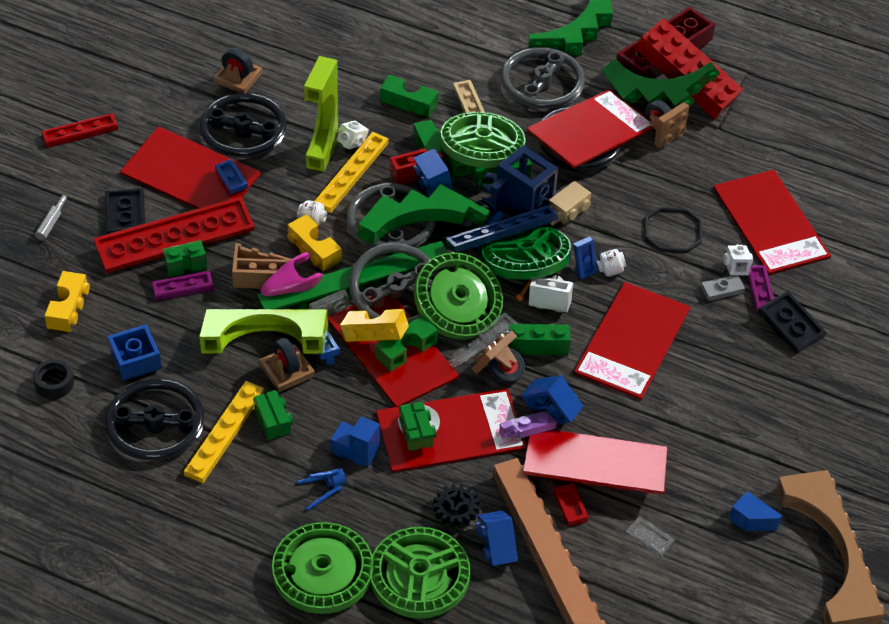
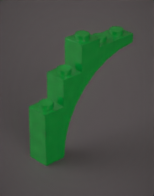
M589 0V4L584 12L568 25L544 33L529 34L528 49L537 47L551 48L563 51L570 56H582L583 41H597L598 27L611 26L613 16L611 0Z
M616 59L601 69L621 97L630 105L637 102L644 95L649 103L655 100L665 102L670 99L675 107L685 102L689 105V108L695 102L692 96L699 93L704 86L714 81L720 75V72L712 62L692 73L672 79L642 77L623 67Z

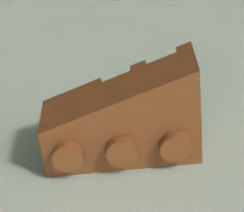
M235 242L232 268L233 288L261 289L263 284L278 269L292 259L269 253V255L264 254L256 248H252V250L247 249Z

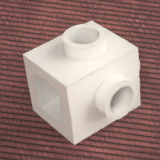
M356 121L344 123L338 130L337 141L347 149L360 147L365 141L369 129Z
M728 246L727 252L723 255V263L726 265L729 274L749 275L753 256L749 253L747 246Z

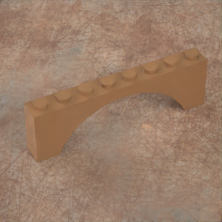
M828 470L779 477L776 491L782 507L801 512L821 525L835 541L843 559L844 584L839 592L825 604L822 613L824 623L881 624L882 618L885 616L884 606L879 603L877 598V588L875 585H872L870 580V570L863 562V552L857 546L856 534L849 525V516L846 512L844 513L842 498L836 492L834 478H831Z

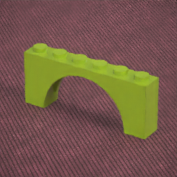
M319 56L304 85V100L318 103L314 133L306 153V168L324 172L338 144L337 60Z
M207 309L199 336L201 353H222L229 342L247 333L277 331L295 337L303 347V354H324L328 330L327 309Z

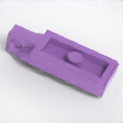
M542 411L501 423L499 425V435L502 438L514 435L523 438L556 428L557 422L547 411Z

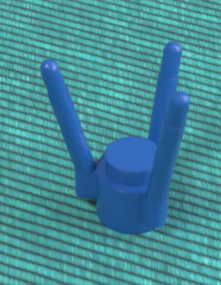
M341 468L310 474L309 478L296 481V484L299 485L325 479L326 485L333 488L307 506L305 511H309L334 493L342 490L341 485L346 484V477Z

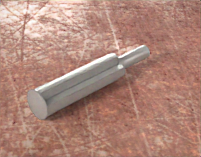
M62 195L56 206H52L35 232L37 239L41 241L46 239L62 213L60 211L61 207L67 199L65 195Z

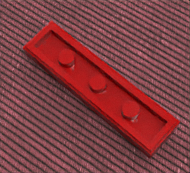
M113 113L43 130L41 135L46 148L119 129Z

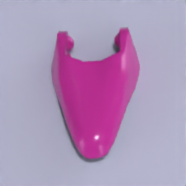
M305 252L278 269L263 284L261 293L263 296L270 297L307 291L314 288L321 281L322 274L315 273L308 278H302L298 275L294 266L309 259L310 254Z

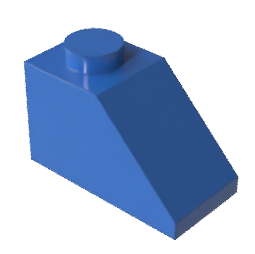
M748 491L732 506L729 519L736 526L743 528L745 531L777 530L782 518L781 514Z

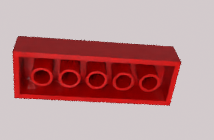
M664 18L641 37L635 48L668 79L687 75L712 62L720 72V75L714 81L704 86L699 93L694 94L692 98L714 120L734 103L743 91L739 84Z

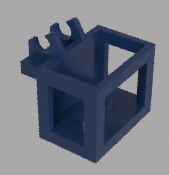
M521 146L498 165L497 174L486 173L485 179H490L494 183L491 185L483 184L484 192L490 193L492 197H482V202L489 206V213L492 215L504 210L511 216H516L549 205V199L555 196L558 167L527 147ZM528 159L545 169L533 180L526 176ZM517 160H519L518 170L511 167Z

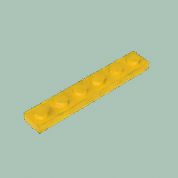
M372 132L316 198L315 202L322 203L324 210L331 213L388 145V138Z
M245 381L184 470V476L200 483L205 482L253 411L254 396L264 394L263 387Z

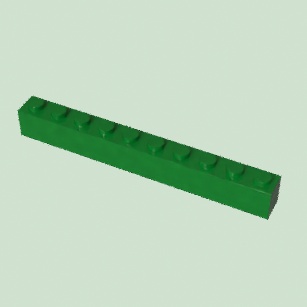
M442 241L417 248L430 259L448 253ZM402 253L370 261L363 267L360 273L359 291L364 292L366 288H377L386 284L389 275L397 272L405 275L414 271L416 265L420 262ZM353 267L322 275L321 281L314 288L307 291L270 297L259 293L257 294L258 308L319 309L352 299L350 277ZM450 267L442 268V269H439L438 271H439V273H440L441 271H443V270H445V269L450 270Z

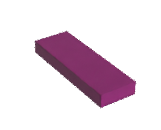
M766 265L751 266L749 275H747L756 315H760L757 312L760 307L774 299Z
M210 271L151 282L156 301L214 290Z

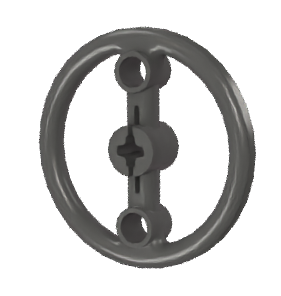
M537 47L522 50L511 56L502 68L501 82L505 91L517 102L532 108L552 109L571 103L581 94L584 88L585 75L580 64L570 55L556 49ZM531 57H548L546 65H540L535 68L534 81L532 84L525 86L523 93H520L513 87L509 79V73L515 64ZM565 63L572 68L577 77V82L570 93L556 99H538V94L541 90H548L551 87L552 74L561 69V64Z
M397 183L378 184L363 190L351 201L347 211V224L351 234L360 243L369 248L387 243H401L417 247L431 236L435 229L436 221H427L423 231L407 241L403 239V231L400 227L388 232V242L377 241L372 245L358 237L355 215L358 207L366 199L375 195H379L381 198L385 195L395 201V193L408 195L412 189L427 197L411 186Z
M401 243L381 244L369 249L360 256L351 272L350 293L355 306L359 311H367L369 319L381 316L370 308L375 307L377 301L387 296L394 299L403 296L405 288L415 284L418 276L417 272H420L431 259L419 249ZM402 253L420 262L416 265L414 271L405 275L397 272L389 275L386 284L377 288H366L364 292L359 291V276L363 267L378 255ZM437 270L432 273L429 279L433 281L439 271ZM366 296H372L374 299L369 300ZM417 314L413 317L406 318L408 324L410 321L419 318L421 315Z

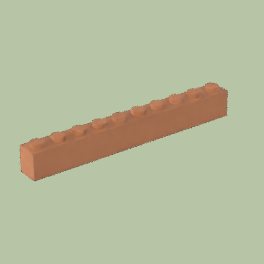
M518 458L494 465L493 479L566 624H606L598 615L596 603L594 601L591 602L586 584H582L577 567L572 565L568 549H564L559 532H555L552 518L549 514H546L542 499L537 497L534 483L529 481L527 475L523 474L524 465L520 464Z

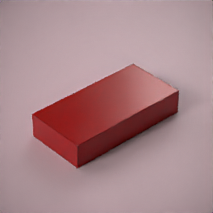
M574 483L555 487L553 494L567 526L588 522L589 516Z

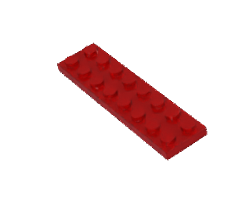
M241 196L94 238V244L105 272L110 273L162 258L163 249L199 240H201L202 245H207L255 231V226Z

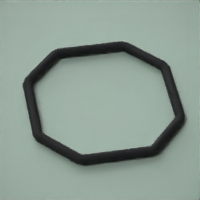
M658 207L644 218V238L661 251L689 252L702 242V221L688 209ZM659 211L685 212L698 222L699 240L688 248L660 247L648 237V218Z

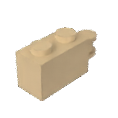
M574 181L549 199V206L558 213V220L550 224L553 226L560 221L565 225L570 220H574L583 210L586 211L591 205V192Z

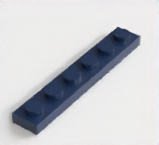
M547 205L446 238V245L455 253H461L467 249L480 247L485 243L498 241L501 238L513 236L525 230H532L534 227L550 224L558 220V213Z

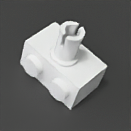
M557 275L552 278L541 277L533 279L530 285L529 306L567 313L572 301L573 282L563 281L560 276L556 279Z

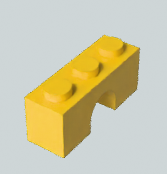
M304 215L288 224L287 237L289 241L294 243L301 253L308 252L314 266H318L324 272L342 261V248L331 237L322 241H316L318 239V225L308 215Z
M62 271L57 284L59 299L65 300L60 302L50 301L45 313L47 329L71 332L73 325H76L78 312L82 310L84 305V296L88 295L90 284L87 283L85 274Z
M404 309L385 310L381 316L374 319H369L367 311H349L340 324L346 342L401 340L409 327Z

